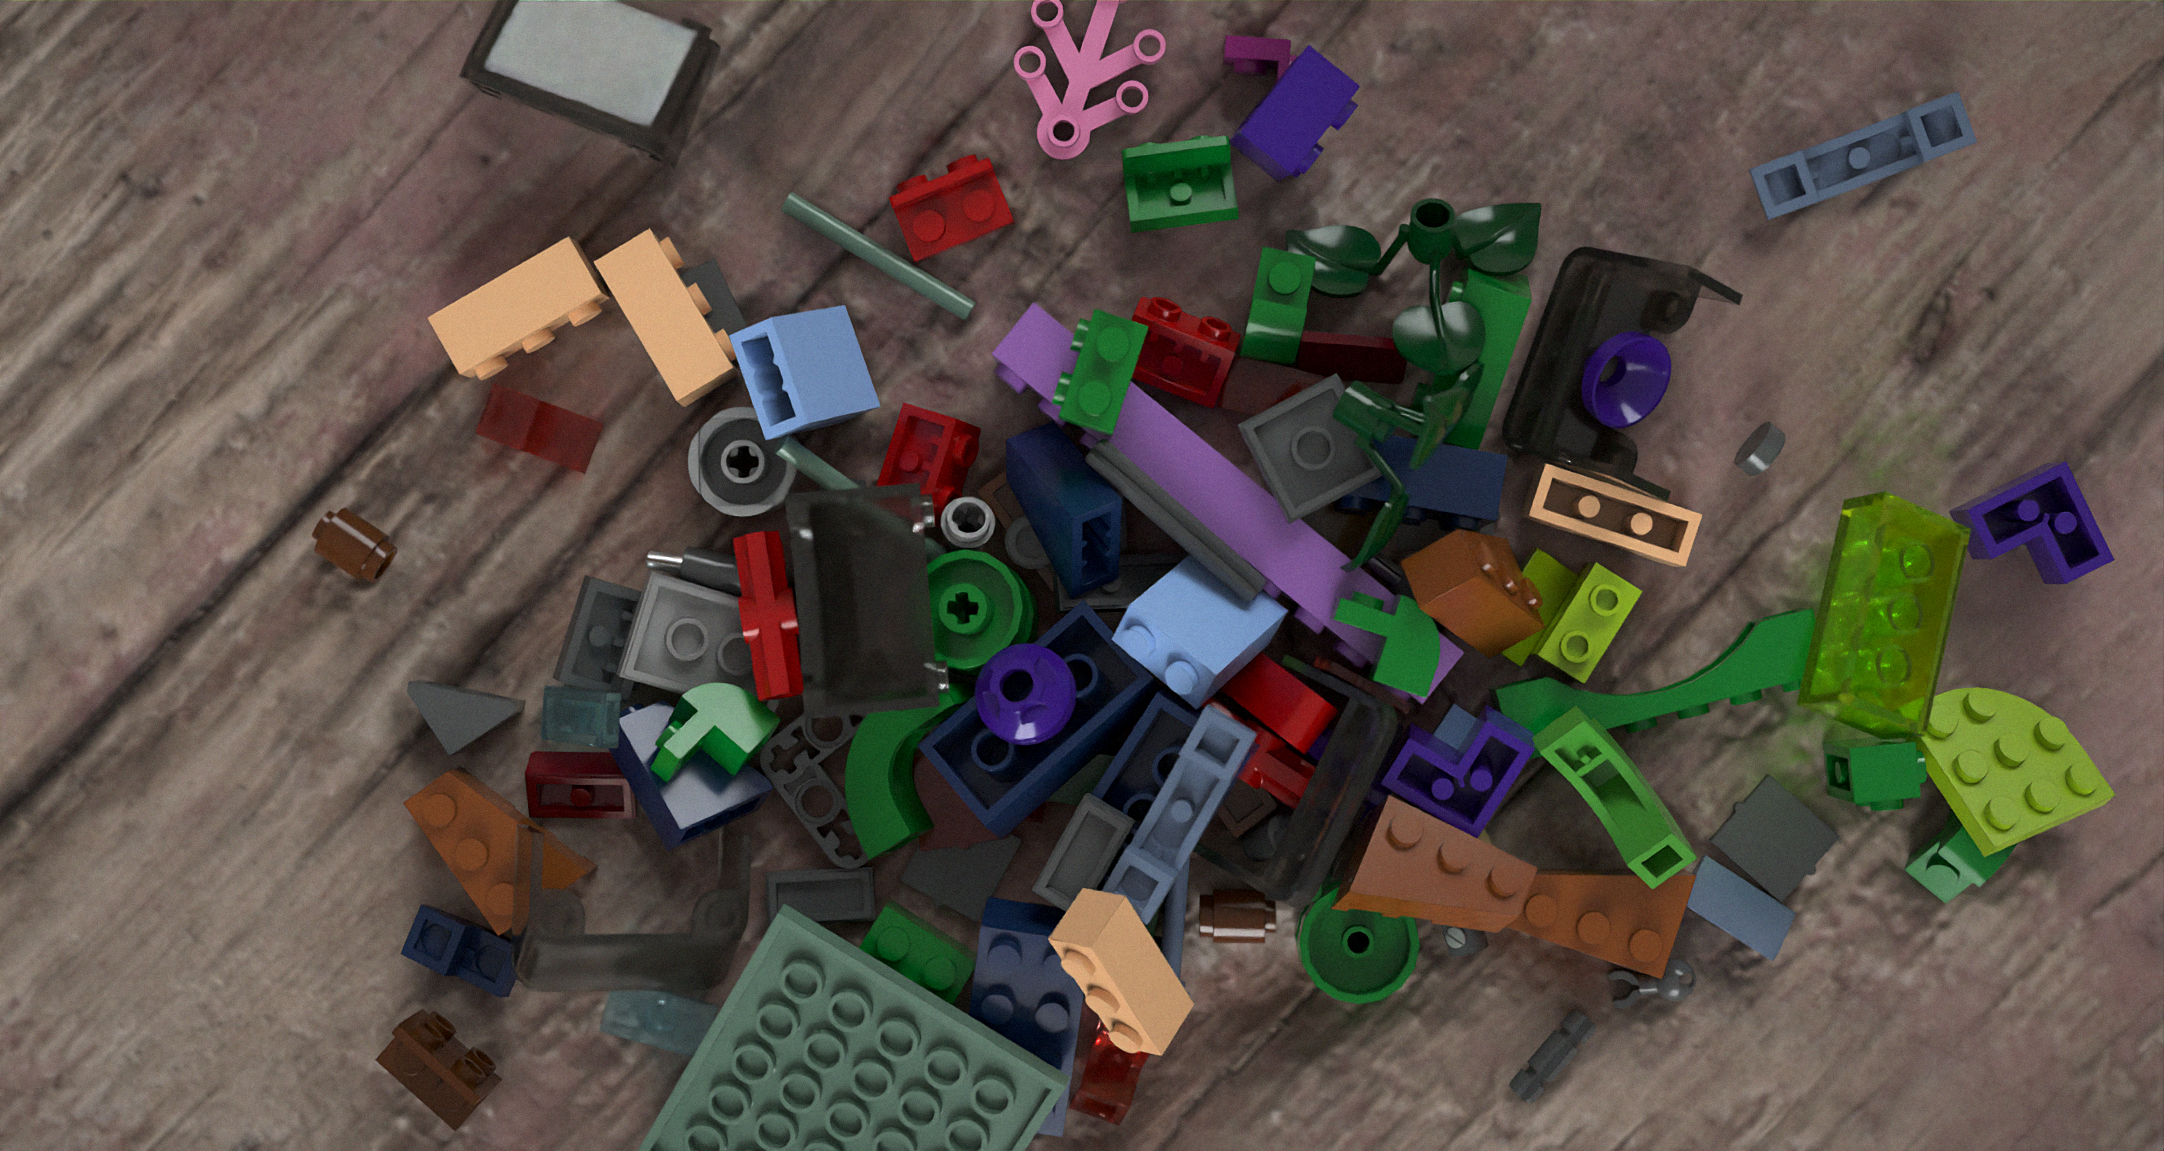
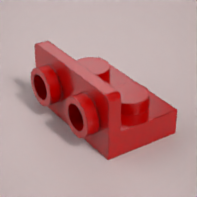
M976 154L969 155L946 166L948 174L928 181L925 174L919 175L896 186L898 194L888 199L915 264L1015 224L990 158L978 161Z
M1141 297L1131 321L1149 327L1132 378L1213 409L1241 335L1232 331V327L1225 321L1210 316H1205L1201 319L1185 313L1177 303L1169 299Z
M903 402L873 497L899 515L941 528V516L946 506L953 500L963 497L962 488L969 467L975 462L979 452L978 439L981 429L959 419Z

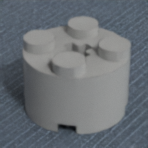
M733 407L714 415L697 432L691 441L688 453V471L696 490L712 507L722 513L733 516L752 518L765 516L777 511L790 502L800 485L803 473L774 453V448L782 437L765 440L755 408ZM795 434L789 435L799 443ZM749 448L750 455L759 458L758 467L751 468L749 477L745 478L744 471L736 469L734 461L735 459L743 458L745 449Z

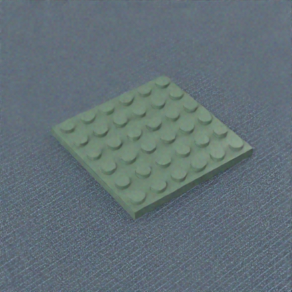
M784 903L637 1151H1025L1066 1089L1070 1076Z

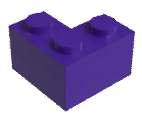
M1308 45L1298 54L1268 94L1256 104L1229 139L1230 144L1277 182L1289 175L1297 178L1312 166L1324 150L1317 141L1328 127L1332 126L1338 131L1358 107V104L1351 98L1361 86Z
M2066 461L2044 464L1949 511L1972 560L1993 559L2025 543L2044 584H2067L2115 560Z
M1485 705L1458 749L1410 722L1382 766L1381 784L1449 825L1478 838L1535 750L1532 740L1534 735L1532 731L1488 705Z

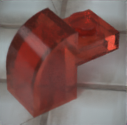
M1099 1018L1084 1057L1069 1108L1119 1126L1131 1107L1141 1069L1151 1053L1142 1051L1129 1053L1117 1047L1110 1040L1109 1030L1101 1018Z

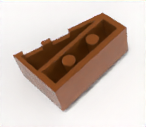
M1457 529L1401 561L1419 608L1489 659L1545 628L1538 608L1543 606L1541 595L1534 583L1528 577H1523L1507 538Z
M462 767L445 772L403 803L498 936L517 925L598 867L585 856L581 857L556 838L557 836L545 827H540L515 809L516 806Z
M1388 795L1369 814L1330 909L1348 911L1352 908L1379 912L1381 916L1399 918L1400 916L1431 920L1433 924L1498 933L1520 916L1538 868Z
M1537 869L1520 916L1506 927L1662 979L1697 875L1681 869L1652 889L1632 869Z

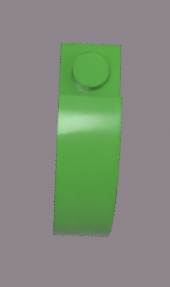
M1575 706L1532 737L1540 754L1578 790L1596 813L1613 839L1625 863L1652 889L1697 859L1683 832L1654 789L1620 745L1595 718L1590 720Z

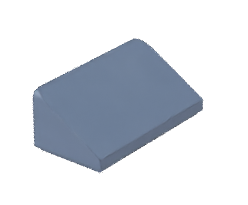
M1703 855L1692 872L1697 876L1686 907L1759 954L1774 961L1796 913L1708 856Z

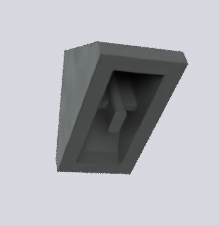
M422 679L409 681L407 688L408 695L449 756L463 752L523 712L526 700Z

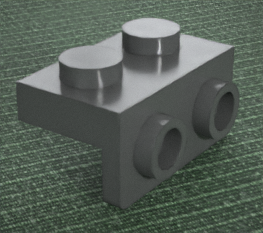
M585 575L553 678L559 682L607 694L616 700L628 702L631 691H636L641 683L619 677L616 672L642 591Z

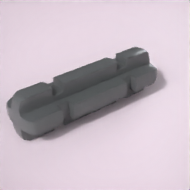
M1573 1009L1560 1023L1563 1028L1559 1032L1554 1030L1527 1061L1530 1065L1525 1071L1521 1068L1510 1081L1509 1086L1511 1090L1526 1103L1532 1104L1545 1091L1543 1084L1546 1081L1551 1083L1579 1051L1576 1046L1580 1041L1585 1044L1596 1031L1595 1023L1580 1010Z

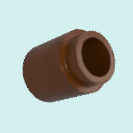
M346 507L336 514L331 510L328 511L320 519L312 533V537L317 540L314 551L358 581L365 578L371 583L377 582L392 563L398 550L397 547L389 543V535Z
M1213 889V894L1199 895V938H1213V943L1265 944V933L1276 932V901L1265 900V889Z

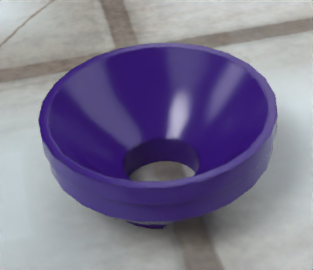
M1638 331L1623 332L1602 343L1591 357L1587 358L1583 367L1581 393L1586 410L1600 423L1610 428L1622 429L1630 427L1646 418L1660 403L1670 381L1671 358L1667 348L1656 338ZM1617 356L1618 364L1615 372L1610 378L1601 382L1599 376L1606 363L1612 357Z
M1027 643L1011 645L992 656L982 668L975 688L976 707L988 729L1000 739L1018 745L1041 743L1052 738L1062 730L1072 715L1077 696L1075 679L1071 669L1064 660L1050 649L1037 644ZM1016 672L1029 673L1033 679V689L1030 695L1019 702L1007 700L1003 693V685L1006 679Z

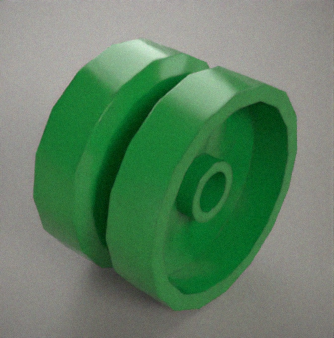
M967 549L942 554L923 567L909 589L905 609L909 634L923 654L959 675L978 678L987 661L1000 650L1011 645L1033 644L1036 639L1040 619L1036 597L1022 576L988 553ZM978 608L977 615H970L974 609Z
M1343 878L1330 880L1313 891L1298 912L1294 931L1298 957L1314 984L1334 999L1355 1004L1383 1000L1400 989L1415 969L1420 947L1416 921L1413 917L1400 916L1399 918L1381 916L1379 912L1352 908L1348 911L1330 909ZM1354 932L1366 934L1368 939L1360 940L1358 949L1351 950L1348 945L1349 936Z

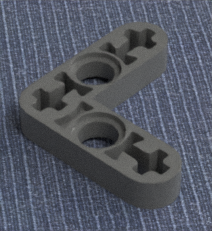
M865 669L854 674L771 738L764 745L760 754V765L764 774L830 860L837 866L845 869L858 868L864 865L869 858L861 844L859 846L863 853L861 856L856 857L852 852L846 853L843 856L837 849L842 843V838L833 828L825 836L819 828L833 821L842 809L849 815L845 793L828 773L821 761L854 737L862 723L861 721L859 724L854 725L849 711L836 701L838 696L843 693L847 703H850L861 694L862 689L858 683L864 678L870 684L878 680L883 684L885 689L879 694L881 700L888 694L895 692V686L891 678L885 672L877 669ZM868 702L856 710L855 713L864 720L875 705ZM830 710L836 712L843 721L842 733L834 741L821 740L813 730L814 718L821 711ZM801 726L807 741L818 749L820 753L815 758H812L810 750L807 748L793 760L797 767L794 772L791 773L786 767L777 771L772 764L777 758L774 748L779 744L786 750L802 740L793 733L795 729ZM812 786L825 787L833 797L832 809L824 816L811 815L803 805L804 794ZM850 818L840 823L848 834H856Z

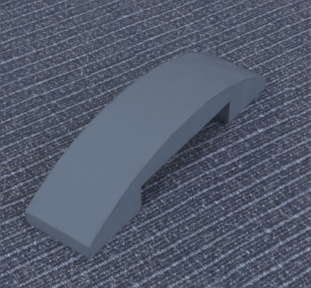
M1959 91L1859 130L1751 168L1749 173L1768 221L1975 144L1977 140Z
M1209 704L1205 707L1179 753V759L1131 844L1123 852L1102 890L1103 892L1125 895L1141 921L1147 925L1155 915L1201 838L1258 734Z

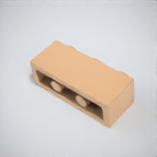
M649 228L594 261V264L676 401L683 407L739 375L732 363L737 357L728 334L724 328L716 333L712 330L704 316L711 312L712 308L696 282L689 287L685 285L677 271L685 263L669 237L659 241Z
M568 236L427 318L459 374L470 378L477 375L479 380H484L506 368L508 363L505 358L524 348L526 353H531L549 344L555 339L552 331L571 321L573 326H578L591 320L601 313L602 310L599 304L610 297L579 243Z
M1545 463L1537 465L1520 517L1672 567H1686L1702 514Z
M1082 888L1048 940L1061 958L1063 969L1075 979L1085 994L1087 1005L1099 1015L1109 1030L1110 1040L1117 1047L1129 1053L1142 1051L1162 1056L1191 1011L1194 1003L1125 895Z

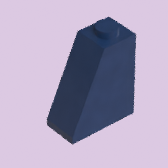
M1054 421L1006 439V480L1071 598L1119 579L1121 498L1103 477L1086 463L1084 455Z
M661 700L647 707H644L643 703H637L621 711L614 718L615 724L605 744L667 851L758 811L773 787L766 777L749 764H746L733 777L703 749H700L666 783L650 769L660 752L655 742L672 724L668 719L675 709L665 700Z

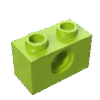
M1586 562L1578 574L1579 577L1530 652L1532 656L1572 681L1582 684L1586 683L1643 592L1597 562Z

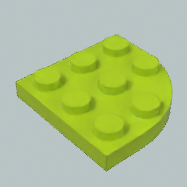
M1979 687L1955 689L1902 709L1893 719L1905 740L1916 742V750L1922 751L1928 774L1984 857L2101 807L2116 795L2062 720L2051 716L2033 703L2010 693Z

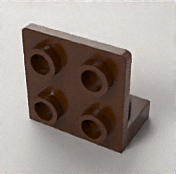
M423 1008L396 1026L391 1032L395 1038L375 1059L454 1131L461 1127L502 1081L494 1073L497 1068L495 1063L484 1052L475 1047H472L470 1050L467 1049L454 1037L456 1029L445 1017L434 1011L428 1014Z

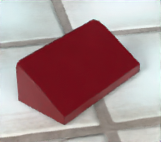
M1304 331L1301 335L1297 352L1296 373L1300 377L1326 379L1337 373L1340 380L1400 384L1404 379L1408 361L1397 352L1392 338Z
M535 751L530 754L525 770L529 817L637 818L638 799L610 752Z

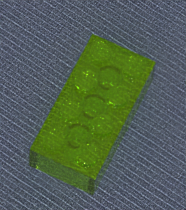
M1887 491L1844 499L1796 705L1882 740L1926 736L1971 528Z

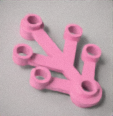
M1035 0L1032 4V20L1038 28L1044 30L1069 81L1062 104L1044 73L1046 70V58L1039 48L1025 46L1019 49L1014 57V69L1016 74L1027 82L1043 114L1037 126V139L1042 150L1054 159L1070 160L1076 158L1087 148L1092 131L1124 115H1138L1147 107L1148 91L1146 87L1138 81L1131 80L1124 82L1118 88L1116 97L1083 111L1091 89L1141 64H1156L1165 54L1166 42L1162 34L1156 30L1147 29L1141 31L1136 36L1133 44L1101 59L1118 6L1128 0H1097L1080 52H1078L1063 21L1064 12L1061 1ZM1043 4H1052L1056 7L1058 14L1052 21L1046 22L1037 16V10ZM1153 38L1159 43V52L1154 56L1142 54L1139 49L1141 41ZM1029 54L1035 55L1040 60V67L1032 73H1027L1020 68L1021 59ZM1129 89H1136L1141 93L1143 100L1137 107H1128L1122 101L1123 93ZM1060 123H1068L1073 127L1074 135L1068 141H1059L1053 134L1054 128Z

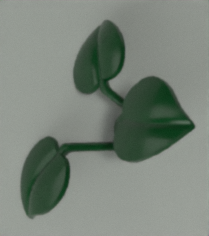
M1428 198L1417 202L1412 207L1409 225L1401 224L1399 226L1398 236L1382 258L1381 247L1375 237L1365 229L1349 225H1329L1310 230H1287L1286 249L1288 252L1317 257L1310 289L1331 298L1356 297L1366 290L1369 275H1382L1407 242L1408 249L1418 262L1429 265L1430 306H1411L1404 309L1398 315L1392 328L1393 344L1400 356L1419 368L1439 375H1457L1465 372L1479 359L1485 343V326L1479 312L1466 302L1459 301L1444 305L1440 304V262L1450 253L1452 248L1457 260L1469 258L1472 267L1486 275L1507 276L1524 270L1533 261L1537 251L1542 208L1540 203H1508L1469 210L1455 217V211L1449 203L1441 199Z
M1479 360L1471 365L1458 378L1452 389L1424 397V413L1399 405L1388 397L1384 398L1358 380H1355L1345 390L1333 411L1332 418L1358 434L1354 444L1363 449L1389 482L1391 491L1388 501L1378 514L1358 556L1341 566L1340 569L1349 573L1376 556L1397 531L1411 499V494L1405 491V485L1372 442L1376 439L1381 443H1385L1394 433L1397 426L1419 436L1409 468L1414 471L1421 469L1429 462L1443 440L1457 428L1468 412L1486 365L1484 362ZM1410 420L1419 422V423H1421V424H1423V425L1421 426V425H1419V424H1417V423H1415V422H1412V421H1410Z

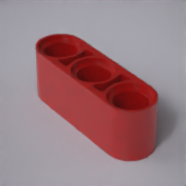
M1262 652L1220 688V690L1304 755L1339 712Z

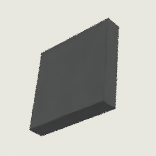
M1337 373L1237 425L1288 524L1383 476L1366 452L1354 444L1358 434L1332 418L1333 411L1346 390Z

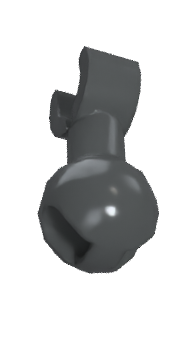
M1668 959L1662 979L1645 973L1634 975L1625 968H1614L1608 972L1609 979L1612 981L1625 979L1632 985L1637 984V986L1630 988L1625 996H1617L1612 999L1616 1008H1626L1636 1002L1638 996L1656 993L1666 1000L1680 1001L1687 998L1693 992L1696 985V976L1693 968L1687 962L1680 959ZM1689 972L1692 975L1690 983L1679 982L1682 974Z

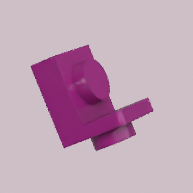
M1226 35L1222 65L1234 66L1233 73L1244 76L1266 75V68L1276 69V84L1298 55H1290L1291 40Z

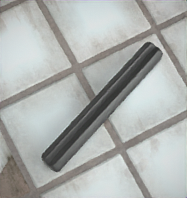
M1099 440L1088 452L1085 460L1091 468L1243 601L1248 602L1252 600L1262 590L1266 583L1265 577L1109 440Z

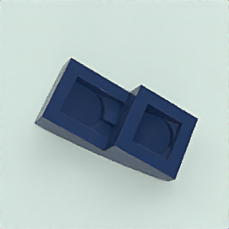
M421 904L401 955L443 976L455 975L502 998L509 997L529 947L502 934L498 936L495 931L426 904Z

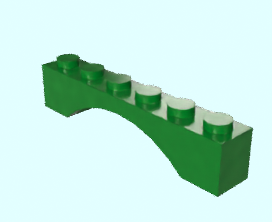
M1797 608L1748 621L1734 641L1711 663L1683 680L1655 690L1630 694L1592 693L1572 688L1550 677L1538 675L1489 688V692L1496 711L1532 731L1534 736L1575 706L1590 720L1595 718L1605 729L1624 725L1626 733H1632L1657 726L1656 716L1677 712L1678 719H1686L1709 713L1708 703L1729 698L1730 705L1735 706L1760 700L1763 698L1761 689L1781 684L1783 692L1808 688L1815 685L1813 676L1827 673L1829 669L1813 608ZM1536 745L1529 759L1543 756L1538 751Z

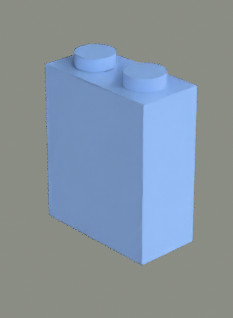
M845 305L771 317L729 335L765 440L840 424L881 407Z
M1190 554L1129 605L1111 640L1169 686L1171 690L1181 696L1195 709H1198L1269 645L1288 610L1263 590L1248 602L1243 601Z

